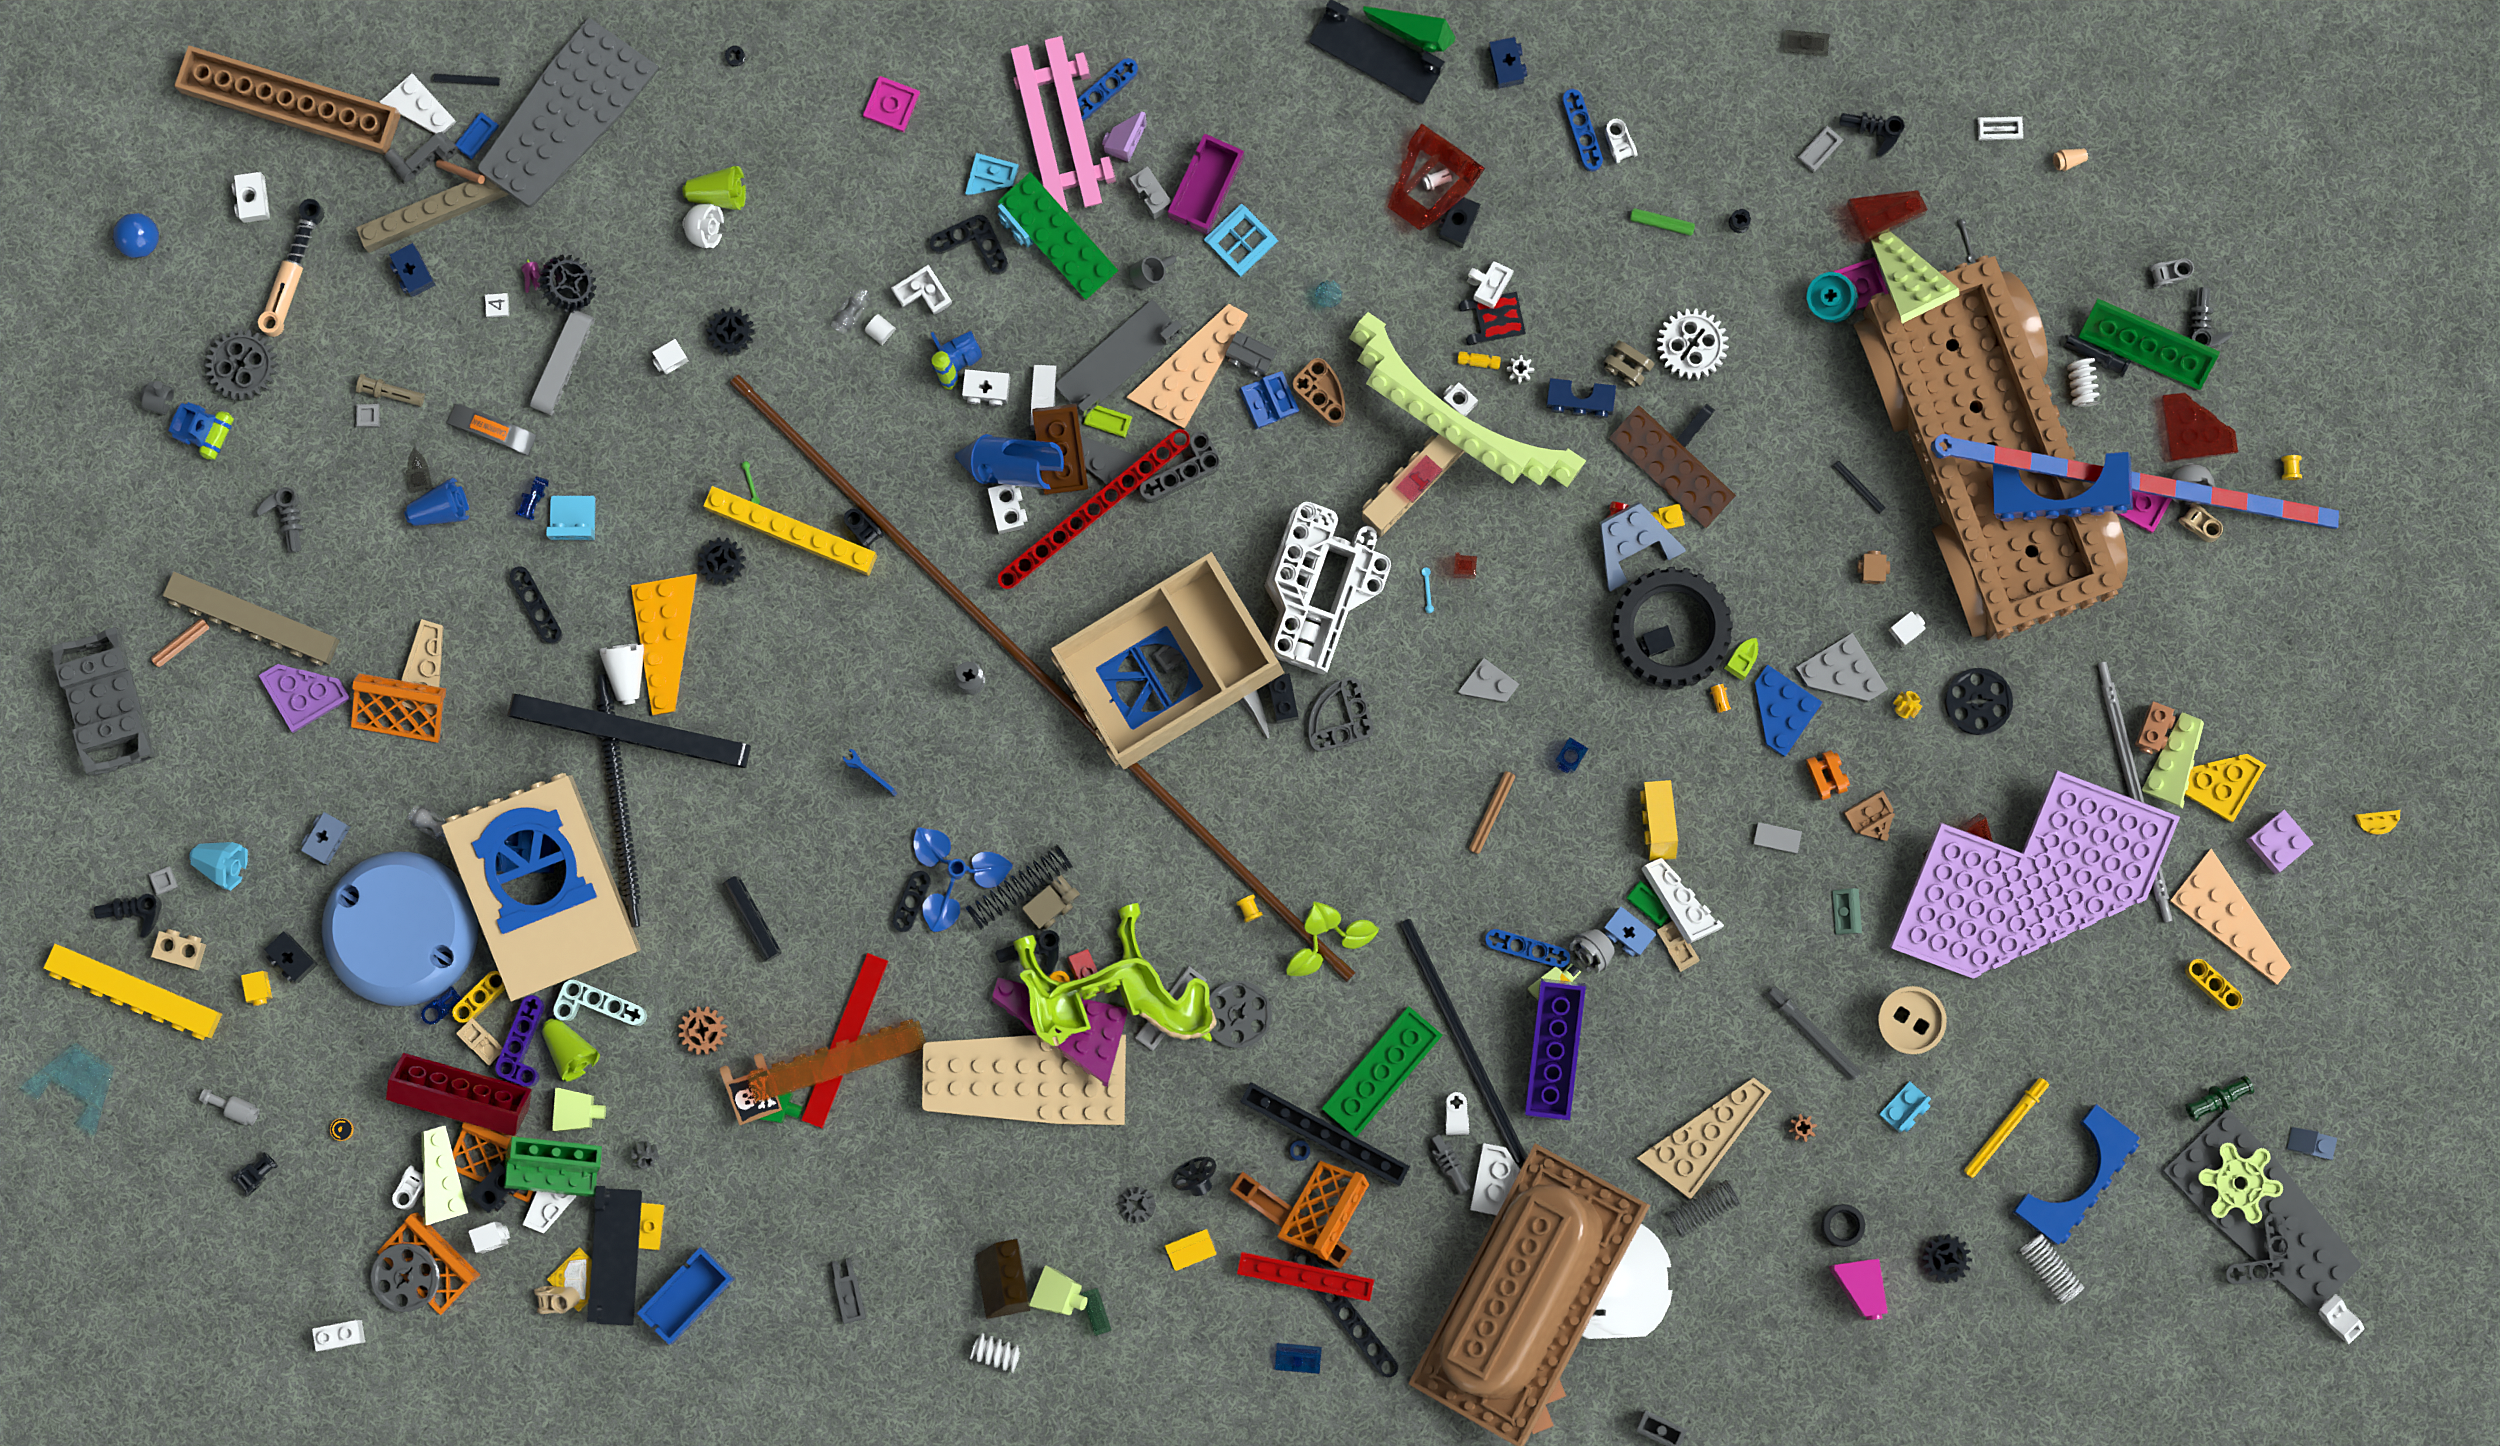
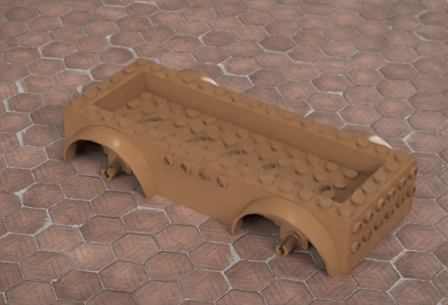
M1988 255L1977 258L1975 260L1976 263L1971 265L1962 263L1954 267V271L1948 273L1946 270L1940 271L1944 277L1958 287L1959 296L1902 323L1891 294L1885 295L1884 292H1881L1871 297L1872 300L1869 301L1863 311L1865 319L1855 323L1853 326L1872 368L1893 431L1908 430L1943 524L1931 530L1952 577L1972 637H1979L1986 634L1989 641L1994 638L1999 640L2008 637L2010 633L2017 630L2018 632L2025 631L2036 623H2039V625L2047 623L2059 615L2060 617L2067 616L2078 608H2081V610L2089 608L2100 600L2106 602L2115 598L2114 596L2118 595V591L2123 587L2122 583L2127 576L2128 557L2121 524L2117 514L2113 513V511L2104 512L2103 515L2082 513L2079 517H2069L2066 514L2059 515L2058 518L2053 519L2037 516L2034 520H2024L2022 517L2004 522L1997 519L1994 514L1993 464L1951 456L1940 459L1931 451V442L1939 435L1947 434L1952 438L2074 460L2076 458L2073 447L2068 446L2066 438H2068L2067 431L2059 423V410L2051 402L2050 397L2052 393L2048 384H2044L2043 381L2048 366V350L2043 324L2036 305L2027 288L2016 275L2009 271L2001 272L1996 257L1988 258ZM1949 340L1955 341L1958 344V349L1954 352L1949 351L1946 348V342ZM1970 406H1976L1979 413H1973L1970 410ZM1944 442L1939 443V446L1943 447V451L1947 449ZM2019 469L2020 478L2024 485L2036 495L2046 499L2066 500L2083 494L2094 485V483ZM2027 546L2036 548L2038 552L2036 557L2030 558L2026 555L2025 549Z

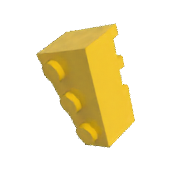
M1671 780L1644 782V789L1640 791V803L1645 805V811H1642L1643 824H1646L1647 831H1644L1645 845H1648L1649 861L1660 858L1663 860L1676 859L1678 836Z

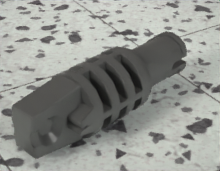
M1440 1134L1431 1138L1430 1141L1435 1149L1432 1151V1154L1447 1178L1450 1177L1458 1194L1470 1189L1468 1182L1461 1172L1462 1165L1450 1143L1445 1144Z

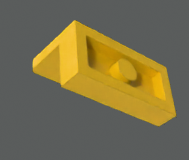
M1207 1229L1165 1245L1175 1271L1216 1255Z

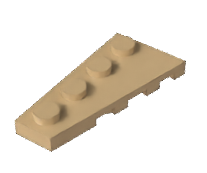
M421 619L401 681L440 687L444 630L442 625ZM411 700L402 702L405 708L412 710L416 708V705ZM427 704L424 706L429 715L432 716L437 713V705Z

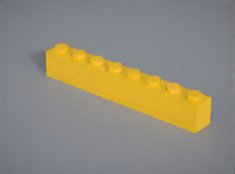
M714 486L711 487L704 503V508L709 512L867 576L870 575L877 559V554L874 551Z
M54 944L44 966V969L50 971L49 976L59 980L62 977L70 979L69 984L82 989L84 985L91 988L89 992L99 997H102L103 994L110 996V1001L121 1006L123 1003L132 1005L130 1010L142 1015L144 1011L151 1013L150 1018L161 1023L164 1020L172 1022L171 1027L182 1032L185 1028L193 1031L192 1036L204 1040L205 1037L212 1038L222 1016L220 1012L58 944Z

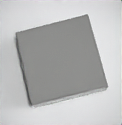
M357 404L356 426L380 427V405Z
M170 866L149 874L157 896L178 888Z

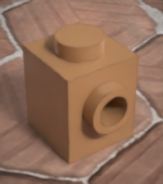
M1868 551L1867 554L1862 556V560H1858L1857 572L1861 573V583H1885L1886 574L1890 573V561H1886L1887 555H1881L1880 551Z

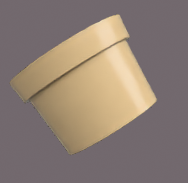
M1915 986L1903 987L1891 993L1881 1006L1878 1020L1879 1029L1885 1041L1894 1049L1907 1054H1920L1935 1047L1942 1039L1947 1023L1946 1012L1941 1001L1932 992ZM1900 1006L1910 1012L1905 1023H1900L1893 1017ZM1919 1018L1929 1023V1027L1924 1035H1920L1913 1030V1026Z

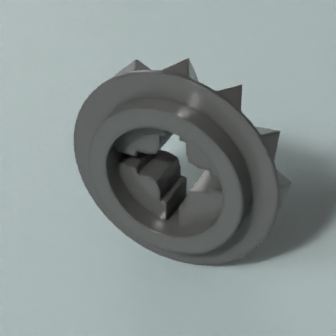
M1131 1188L1121 1197L1120 1211L1124 1218L1132 1223H1143L1149 1220L1155 1212V1199L1151 1192L1145 1188ZM1143 1196L1142 1206H1144L1146 1211L1137 1209L1132 1214L1134 1206L1129 1199L1138 1201Z

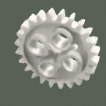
M1696 308L1693 314H1690V311L1686 309L1684 316L1678 311L1677 319L1670 316L1669 321L1671 324L1663 323L1666 331H1659L1658 334L1663 338L1657 339L1656 342L1662 345L1657 348V352L1664 353L1660 356L1659 360H1667L1664 368L1672 366L1671 374L1679 371V378L1683 374H1687L1688 380L1691 379L1692 375H1695L1696 379L1699 380L1701 373L1707 378L1709 375L1708 370L1715 373L1716 367L1714 365L1722 366L1723 363L1720 359H1725L1727 356L1722 351H1726L1729 346L1723 344L1728 341V337L1722 336L1726 329L1718 328L1721 321L1714 323V315L1707 318L1706 311L1702 315H1698V309ZM1692 325L1695 327L1696 332L1688 334L1684 327ZM1704 329L1705 332L1698 339L1696 347L1693 346L1686 358L1681 360L1680 357L1687 350L1689 342H1693L1699 331ZM1706 337L1711 338L1714 345L1707 347L1703 344L1702 339ZM1678 342L1683 346V350L1674 351L1671 344ZM1697 355L1700 357L1701 362L1693 364L1690 362L1689 357Z

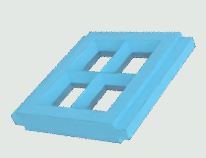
M1243 204L1238 206L1204 239L1240 277L1278 242L1275 236ZM1245 218L1253 227L1240 237L1233 228ZM1257 230L1264 239L1252 249L1244 240ZM1230 232L1238 241L1225 251L1218 242ZM1242 244L1249 253L1237 263L1229 254Z

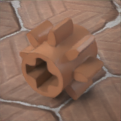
M1799 1114V1121L1790 1120L1794 1126L1788 1132L1796 1134L1794 1140L1802 1137L1803 1141L1807 1142V1135L1815 1136L1812 1128L1816 1127L1817 1124L1810 1123L1811 1116L1803 1119L1802 1115ZM1800 1122L1808 1126L1805 1134L1797 1130V1127L1801 1126Z

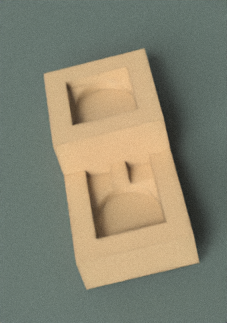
M1674 921L1656 930L1680 972L1700 961L1692 946L1687 944Z
M475 1019L469 1020L456 1033L489 1066L499 1058L503 1047Z

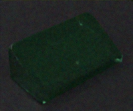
M1098 1288L1082 1292L1081 1295L1087 1298L1085 1307L1094 1334L1098 1336L1110 1332L1112 1329Z

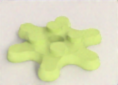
M2224 1143L2219 1150L2223 1159L2222 1167L2216 1171L2204 1169L2198 1176L2202 1185L2213 1186L2218 1191V1199L2211 1207L2212 1214L2217 1218H2222L2227 1215L2231 1208L2238 1207L2243 1210L2245 1218L2249 1223H2258L2262 1219V1212L2258 1206L2260 1198L2263 1196L2278 1197L2283 1192V1186L2279 1181L2269 1180L2264 1176L2263 1169L2270 1160V1153L2266 1149L2260 1148L2250 1158L2244 1159L2238 1155L2236 1147L2232 1143ZM2243 1177L2246 1181V1186L2242 1190L2237 1189L2234 1185L2235 1178Z

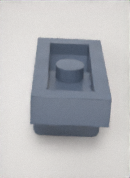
M2292 1127L2287 1149L2333 1160L2337 1138L2319 1134L2317 1131Z

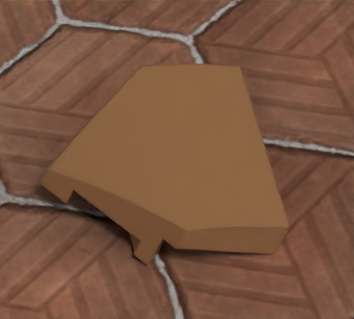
M1883 790L1878 791L1843 812L1854 832L1888 841L1889 829L1895 814Z

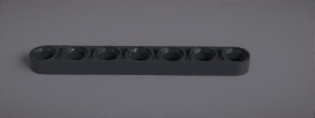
M1301 1250L1294 1257V1263H1298L1299 1255L1308 1254L1311 1258L1308 1266L1323 1268L1310 1251ZM1316 1291L1378 1372L1387 1378L1395 1376L1398 1372L1397 1361L1345 1296L1339 1295L1338 1300L1331 1303L1326 1299V1292ZM1344 1307H1349L1353 1312L1352 1318L1349 1320H1343L1340 1317V1310ZM1357 1325H1363L1367 1329L1365 1337L1357 1338L1354 1335V1328ZM1371 1343L1380 1345L1381 1351L1379 1355L1371 1356L1368 1353V1346ZM1385 1361H1392L1394 1363L1395 1369L1393 1373L1385 1374L1382 1371V1364Z

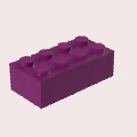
M1204 133L1196 150V155L1193 156L1170 205L1168 218L1183 225H1187L1190 222V228L1209 235L1244 160V151Z

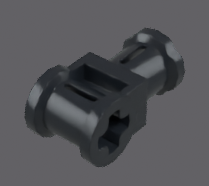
M263 1152L262 1157L254 1165L248 1164L236 1173L231 1181L237 1183L244 1191V1196L248 1197L266 1180L264 1176L272 1168L276 1169L278 1165L270 1155Z

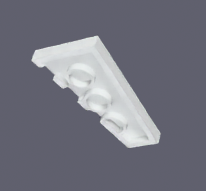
M1662 858L1646 864L1641 869L1687 944L1712 934L1724 926L1719 920L1716 921L1709 914L1711 911L1706 905L1702 906L1694 898L1695 894L1690 888L1687 889L1680 883L1681 878Z

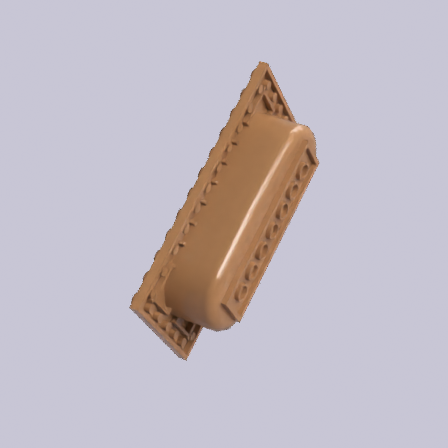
M1534 1143L1408 1384L1513 1445L1524 1446L1650 1205Z

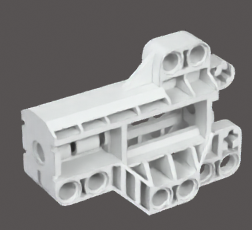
M1303 502L1293 509L1290 514L1280 546L1274 556L1264 585L1279 612L1268 645L1278 660L1286 661L1289 664L1318 674H1325L1328 672L1348 611L1382 592L1390 571L1391 562L1387 556L1373 551L1377 541V532L1374 528L1365 526L1355 533L1351 544V542L1343 538L1333 536L1338 522V517L1334 511L1311 502ZM1300 510L1306 512L1307 518L1302 517ZM1293 531L1299 533L1300 539L1294 537ZM1367 532L1371 540L1369 539L1364 545H1361L1364 541V537L1361 535ZM1327 551L1348 557L1330 613L1309 606ZM1304 559L1311 561L1309 568L1302 565ZM1376 560L1383 562V571L1376 570L1374 566ZM1297 577L1305 579L1303 586L1297 584ZM1368 581L1376 583L1377 590L1375 592H1371L1367 588ZM1305 618L1321 623V625L1319 626L1317 624L1305 621ZM1285 621L1291 624V630L1285 627ZM1298 638L1302 641L1314 644L1313 647L1305 643L1297 642ZM1278 642L1284 645V651L1279 650Z

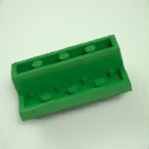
M512 1136L508 1143L505 1158L504 1188L594 1197L596 1194L597 1172L601 1168L602 1146Z

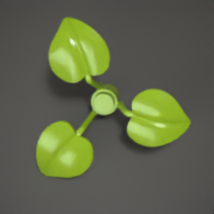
M1313 902L1312 908L1305 920L1304 928L1306 932L1313 934L1314 948L1312 951L1308 948L1298 951L1288 963L1286 968L1287 975L1305 976L1316 972L1321 967L1323 958L1317 953L1318 934L1334 928L1344 937L1342 939L1344 947L1356 949L1369 943L1378 933L1379 927L1368 920H1357L1351 923L1346 928V932L1338 927L1341 915L1336 909L1319 902Z

